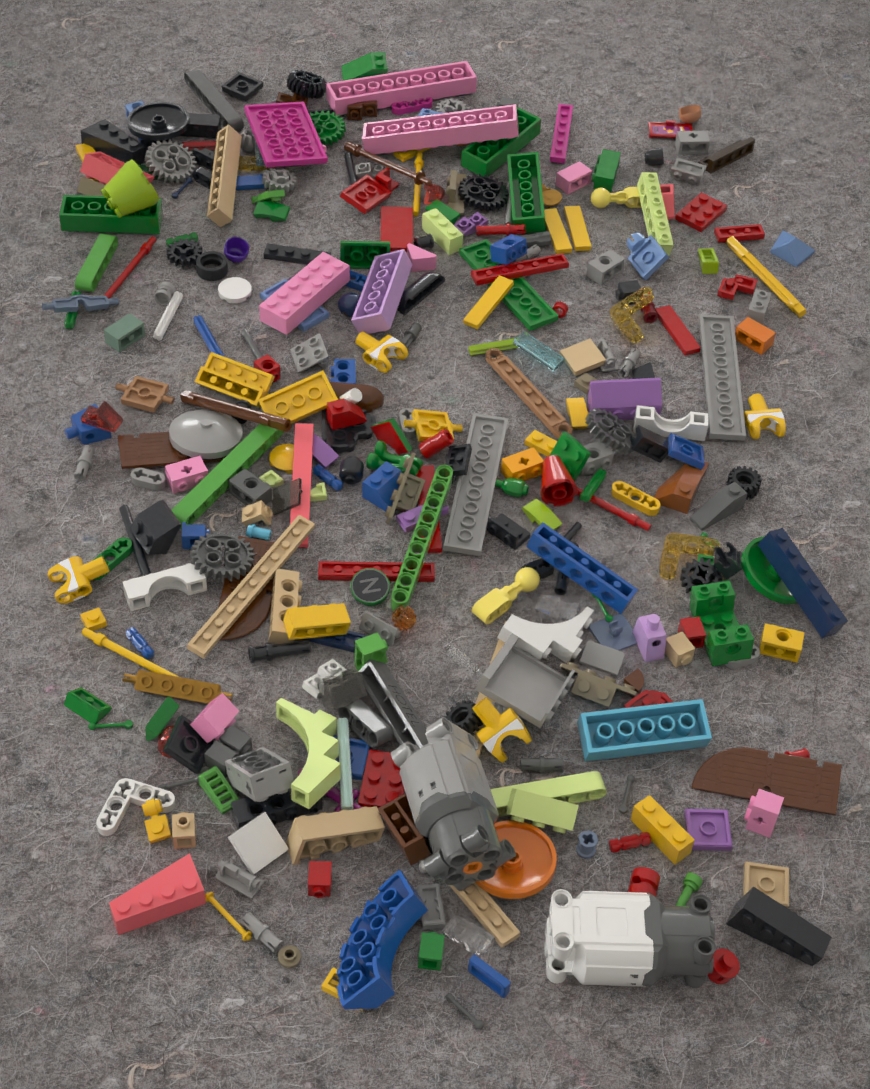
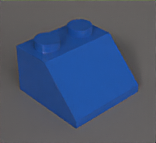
M386 461L362 482V497L386 512L387 507L392 506L393 500L390 499L394 489L398 490L400 484H397V480L402 471Z

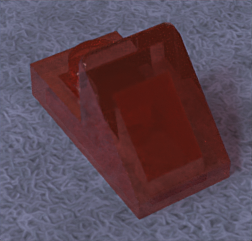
M424 185L426 190L424 204L429 205L436 199L442 201L445 190L440 185Z
M103 401L99 408L89 405L81 416V422L115 433L123 422V418L106 401Z

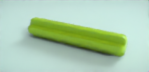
M516 338L470 345L468 351L473 356L485 354L490 348H498L500 351L518 348V341Z

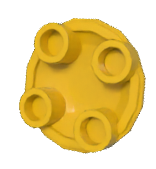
M282 444L272 449L269 454L270 465L288 474H292L294 445Z

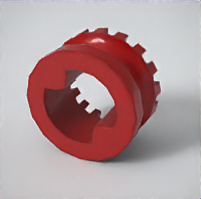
M557 301L552 309L558 314V318H563L568 312L569 307L563 301Z

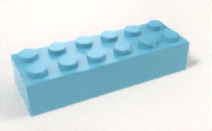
M703 699L581 713L577 721L585 761L707 747L712 739Z

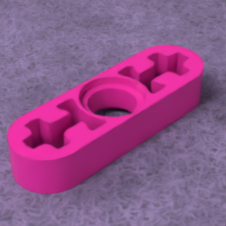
M427 97L426 101H424V98H421L419 101L415 99L412 103L405 101V104L404 101L392 103V113L402 115L421 111L422 108L430 109L432 108L433 99Z

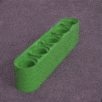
M99 234L76 277V290L91 293L95 291L117 249V236Z

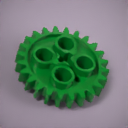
M323 110L321 113L315 111V114L310 112L311 120L322 145L327 147V144L332 145V142L338 143V139L342 140V136H345L346 127L345 121H343V118H340V115L335 116V112L330 114L329 111L324 113Z

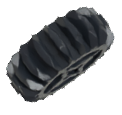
M295 70L291 71L287 77V87L296 95L318 99L322 98L326 92L327 82L325 79L312 72Z

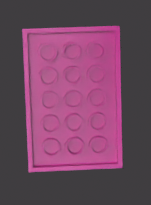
M304 102L244 105L245 114L266 167L327 163V155Z

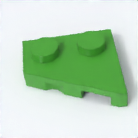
M274 190L258 194V196L251 197L252 204L258 201L280 203L285 197L284 190Z

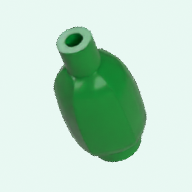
M507 478L504 481L496 479L495 486L502 488L505 494L514 497L527 496L529 485H526L525 481L517 478Z

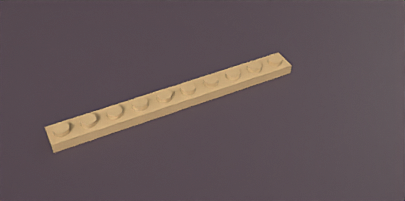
M298 515L187 644V649L204 659L274 577L276 568L280 569L312 532L315 523Z

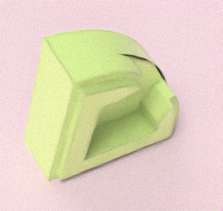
M273 470L259 477L260 480L268 483L270 487H278L284 484V480Z
M325 482L317 484L311 490L310 502L327 500Z

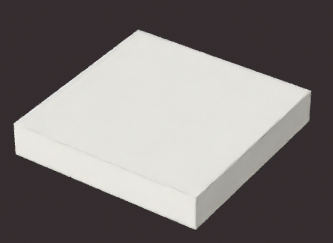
M266 812L261 813L228 837L252 875L289 849Z

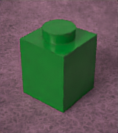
M422 932L418 958L419 969L441 971L445 935H440L437 932Z

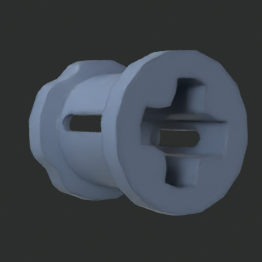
M583 831L578 837L579 843L577 844L576 852L581 858L589 859L596 853L598 839L594 832Z

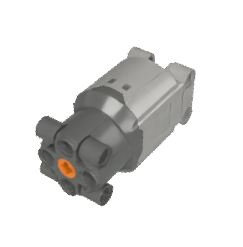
M442 717L426 728L425 735L428 744L419 747L407 741L393 750L391 757L400 768V776L415 826L420 835L429 839L433 854L423 861L426 871L434 878L440 875L447 885H454L458 891H462L476 881H485L492 878L498 867L514 858L516 853L508 840L499 841L494 826L499 813L483 766L476 753V750L479 749L476 739L470 733Z

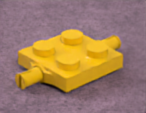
M414 409L412 412L413 420L405 419L403 422L404 427H411L416 430L418 441H424L444 429H447L452 436L453 431L462 432L463 430L462 425L451 423L447 412Z

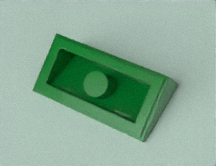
M438 199L425 208L426 211L436 208L453 225L461 215Z
M82 687L67 692L64 702L65 707L88 722L96 724L112 709L110 705Z
M169 696L164 700L145 727L147 741H151L159 736L180 706Z

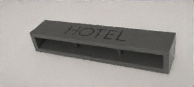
M369 659L357 672V675L383 718L391 727L399 744L402 745L407 741L419 747L428 744L425 726L387 665Z

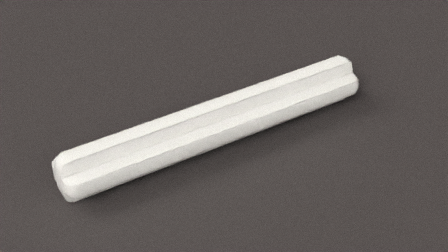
M174 292L154 331V339L162 340L182 300V293Z

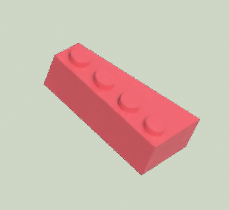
M190 853L109 902L111 916L118 935L206 904L205 891Z

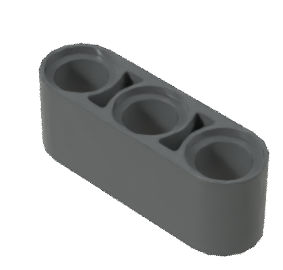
M356 699L339 706V717L347 718L349 728L370 747H378L393 739L391 727L361 700Z

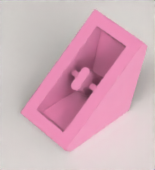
M407 244V255L413 264L411 272L434 270L436 268L437 255L413 244Z

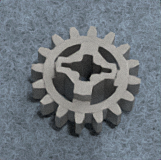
M445 98V101L440 100V103H437L436 106L437 112L444 113L468 110L467 104H464V101L453 100V98Z
M278 167L276 169L270 168V171L265 170V173H263L262 184H265L264 187L269 188V191L284 190V192L289 193V190L293 191L296 188L297 177L294 176V173H290V170L279 169Z

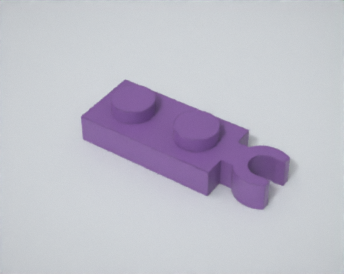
M423 505L396 516L397 522L405 533L415 529ZM448 506L443 508L441 515L448 514Z

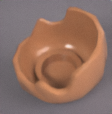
M688 105L679 109V118L684 123H694L701 117L700 105Z

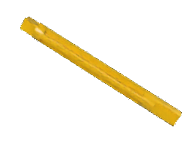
M733 236L727 239L728 247L799 318L806 314V309L745 247Z

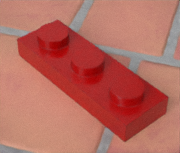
M761 224L717 227L714 229L718 243H725L732 236L737 241L758 240L765 237Z

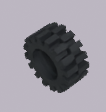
M737 466V469L733 468L729 472L726 485L728 486L736 482L747 492L746 500H748V497L750 499L754 496L756 497L762 482L761 475L757 474V470L752 471L753 468L751 467L746 469L747 466H743L741 469L740 466ZM738 481H744V482H747V483H749V484H747V485H746V484H742V483H740V482H738Z
M463 700L461 704L459 702L456 703V707H450L451 711H447V716H444L447 720L473 736L475 735L474 731L478 732L480 730L479 726H483V722L472 709L476 704L471 702V700L467 702Z

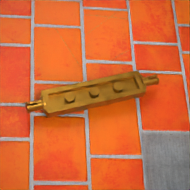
M140 669L136 675L126 673L123 675L127 677L123 678V682L134 683L135 690L206 704H209L222 693L225 696L233 697V693L222 692L221 685Z

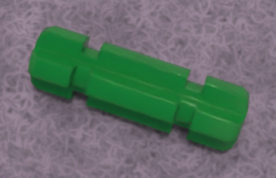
M192 232L189 235L174 237L175 239L168 238L166 239V244L169 248V244H173V241L179 242V239L183 241L188 238V241L194 240V242H197L198 235L196 232Z

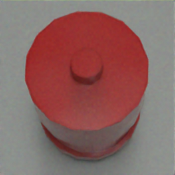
M447 429L440 430L436 435L419 443L420 453L425 458L430 459L442 449L451 446L454 443V439Z

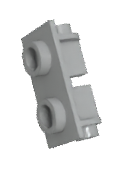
M600 339L597 348L606 359L605 365L600 366L602 372L618 370V365L610 346H608V341Z
M364 611L359 628L370 635L378 632L381 639H385L388 645L393 646L395 637L398 639L401 636L402 632L399 628H395L377 618L373 613L370 614Z
M228 860L220 861L218 864V869L220 870L214 877L216 880L250 899L255 896L264 883L257 876L252 875Z

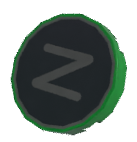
M366 568L353 576L351 581L352 596L363 605L375 606L381 604L389 594V580L382 571Z

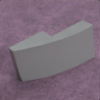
M370 162L355 165L356 177L362 178L365 175H369L375 179V175L387 167L383 165L371 167Z

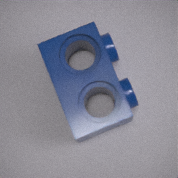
M334 359V366H331V377L334 378H331V382L356 384L355 359Z

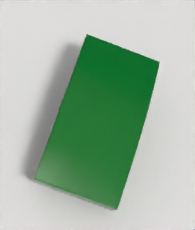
M258 201L253 215L255 218L269 217L272 222L286 221L290 207L275 202Z

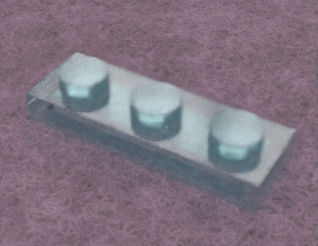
M523 331L514 338L513 344L552 371H555L564 363L565 358L526 331Z

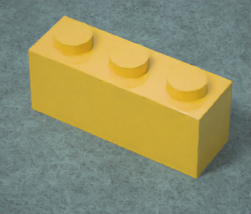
M344 603L287 608L283 619L289 640L345 635L351 624Z
M650 795L634 805L630 820L642 832L650 834L651 841L674 865L691 854L695 839Z

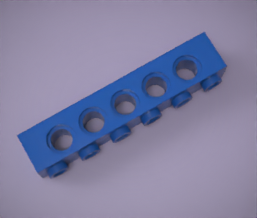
M542 522L532 533L526 546L528 549L618 613L622 614L632 602L638 591L637 588Z

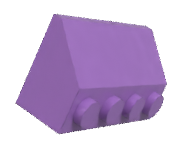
M661 378L590 381L586 406L588 413L591 409L600 408L602 411L605 409L607 413L611 412L614 416L617 415L618 419L629 420L634 419L637 405L655 407L656 412L659 415L661 413Z

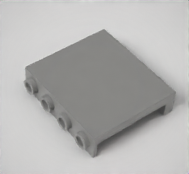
M512 633L482 675L475 690L507 709L512 708L518 716L541 728L544 721L549 723L574 682V679L571 677L575 670L572 669L569 676L565 677L515 647L519 637Z

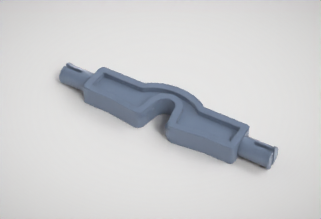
M74 295L70 298L53 299L52 303H42V310H54L55 313L77 312L79 309L78 304H82L87 311L108 309L109 305H119V299H108L107 296L90 297L87 295Z

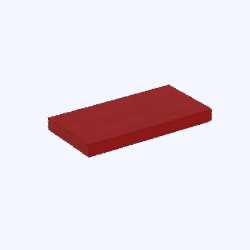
M381 206V241H390V252L402 249L407 252V244H413V207Z

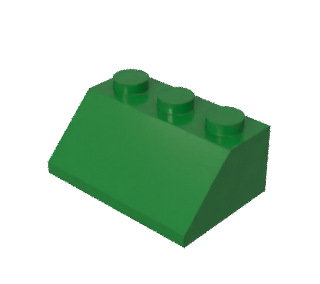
M340 241V261L350 265V269H370L375 256L390 253V241Z

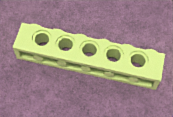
M642 172L637 188L648 237L652 235L669 256L673 248V240L657 173Z

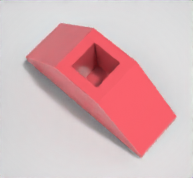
M674 184L660 185L667 219H675Z

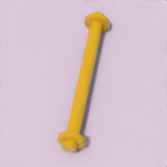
M213 892L205 894L206 902L209 901L243 936V941H249L252 938V932H247L214 898Z

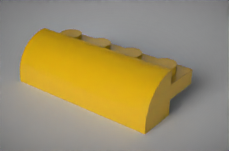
M210 352L205 366H201L195 383L261 407L258 399L269 395L268 391L275 377L272 374Z

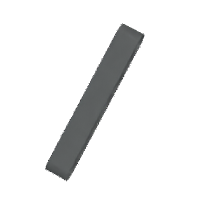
M200 69L184 73L186 84L213 115H220L223 127L229 124L236 131L244 128L241 116Z

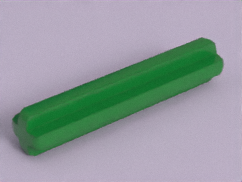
M73 291L71 296L81 295V292ZM78 311L67 312L64 322L66 329L74 328Z
M600 468L596 471L581 492V501L588 502L605 479L606 470Z

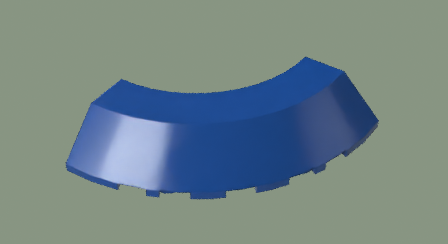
M400 869L378 888L380 893L372 902L370 900L366 902L363 914L360 918H355L349 929L351 935L348 942L343 943L339 956L341 959L340 969H337L336 975L339 977V985L337 986L338 996L344 1009L378 1008L395 994L391 981V970L396 951L409 929L428 911L423 900Z

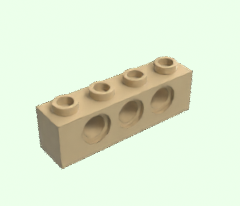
M276 568L272 587L268 643L283 644L294 642V640H289L283 619L287 608L300 607L301 595H298L302 588V580H299L300 572Z

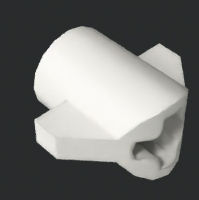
M353 388L340 396V399H346L356 404L362 399V393L359 389Z

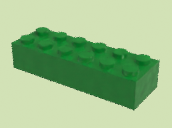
M517 107L519 137L512 139L503 138L496 141L487 140L480 143L472 142L462 150L461 166L477 175L481 174V176L487 174V177L508 161V154H516L540 134L541 118Z
M539 153L508 154L513 225L525 224L526 228L524 229H526V233L546 232Z
M63 195L59 213L61 231L160 234L163 217L162 198H159L160 200L153 206L119 218L114 211L115 208L111 209L106 202L108 198L104 196Z

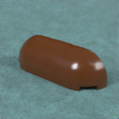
M330 382L338 400H340V396L353 388L359 389L362 393V399L355 405L367 410V413L373 412V409L379 406L382 407L384 404L382 392L373 386Z

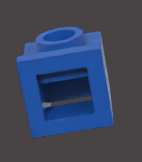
M182 522L181 537L183 549H192L195 540H199L200 536L206 538V533L210 534V530L206 529L205 525H186V522Z

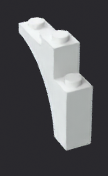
M587 606L576 617L554 624L530 622L512 614L502 627L497 638L506 642L513 633L519 637L515 647L540 661L542 658L546 659L551 653L567 663L572 658L576 659L582 649L579 646L583 641L580 639L584 633L582 629H587L593 621L590 617L594 610Z

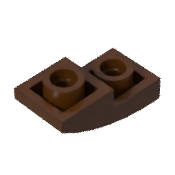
M363 101L347 105V120L377 117V101Z

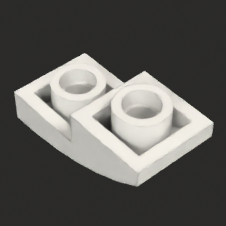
M331 659L318 668L317 674L303 681L302 688L317 699L338 683L347 673V670L334 659Z

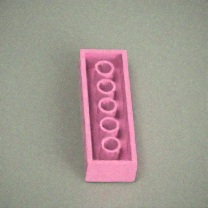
M322 252L259 305L260 321L285 335L289 334L350 281V265Z

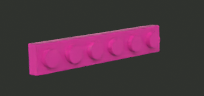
M558 104L550 162L565 164L573 105Z

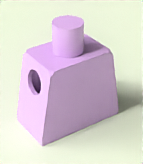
M656 614L639 617L634 626L633 634L644 661L664 659L666 632L661 624L660 617Z

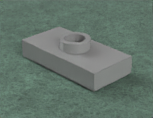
M440 884L417 886V893L428 909L421 916L422 929L445 928L446 923Z

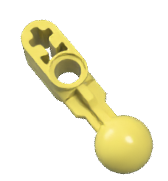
M627 187L623 191L609 193L605 188H597L591 194V202L597 208H605L610 202L624 204L629 208H642L637 187Z
M530 567L520 569L516 573L513 584L504 586L500 590L495 588L474 604L472 613L486 625L492 623L511 607L512 601L517 598V594L521 591L531 592L538 587L540 582L539 574Z

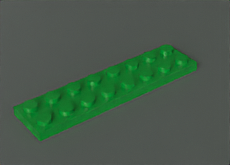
M487 239L459 249L460 256L473 270L504 265L491 261L490 245L492 244ZM523 277L510 279L513 280L514 285L502 301L529 331L558 321V314Z

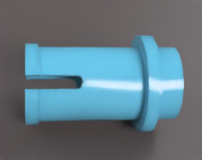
M255 524L248 525L246 536L269 541L272 531L256 527Z

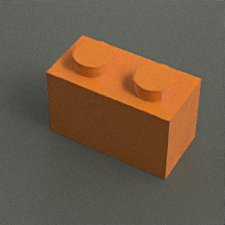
M747 317L736 326L735 331L736 341L760 355L773 345L776 332L750 317Z

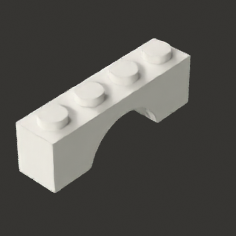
M637 405L633 433H636V427L640 425L664 437H669L673 433L685 439L705 441L708 429V413L690 411L688 415L681 419L670 420L661 417L656 412L655 407Z
M188 563L183 566L123 581L124 595L130 611L149 607L154 595L165 589H178L188 596L207 591L205 574L200 575V569L195 570V565Z

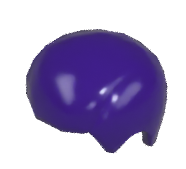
M231 237L226 240L224 255L232 262H242L249 254V244L240 237Z

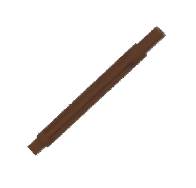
M187 390L180 394L183 403L203 407L285 432L291 429L290 419L256 411Z

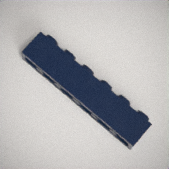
M780 528L769 531L758 544L759 548L821 638L836 634L848 620L785 530Z

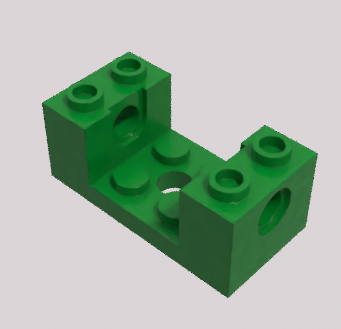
M730 580L692 586L689 608L693 617H700L706 633L704 647L712 666L728 664L729 661L751 659L754 638L748 624L739 625L733 611L736 594Z

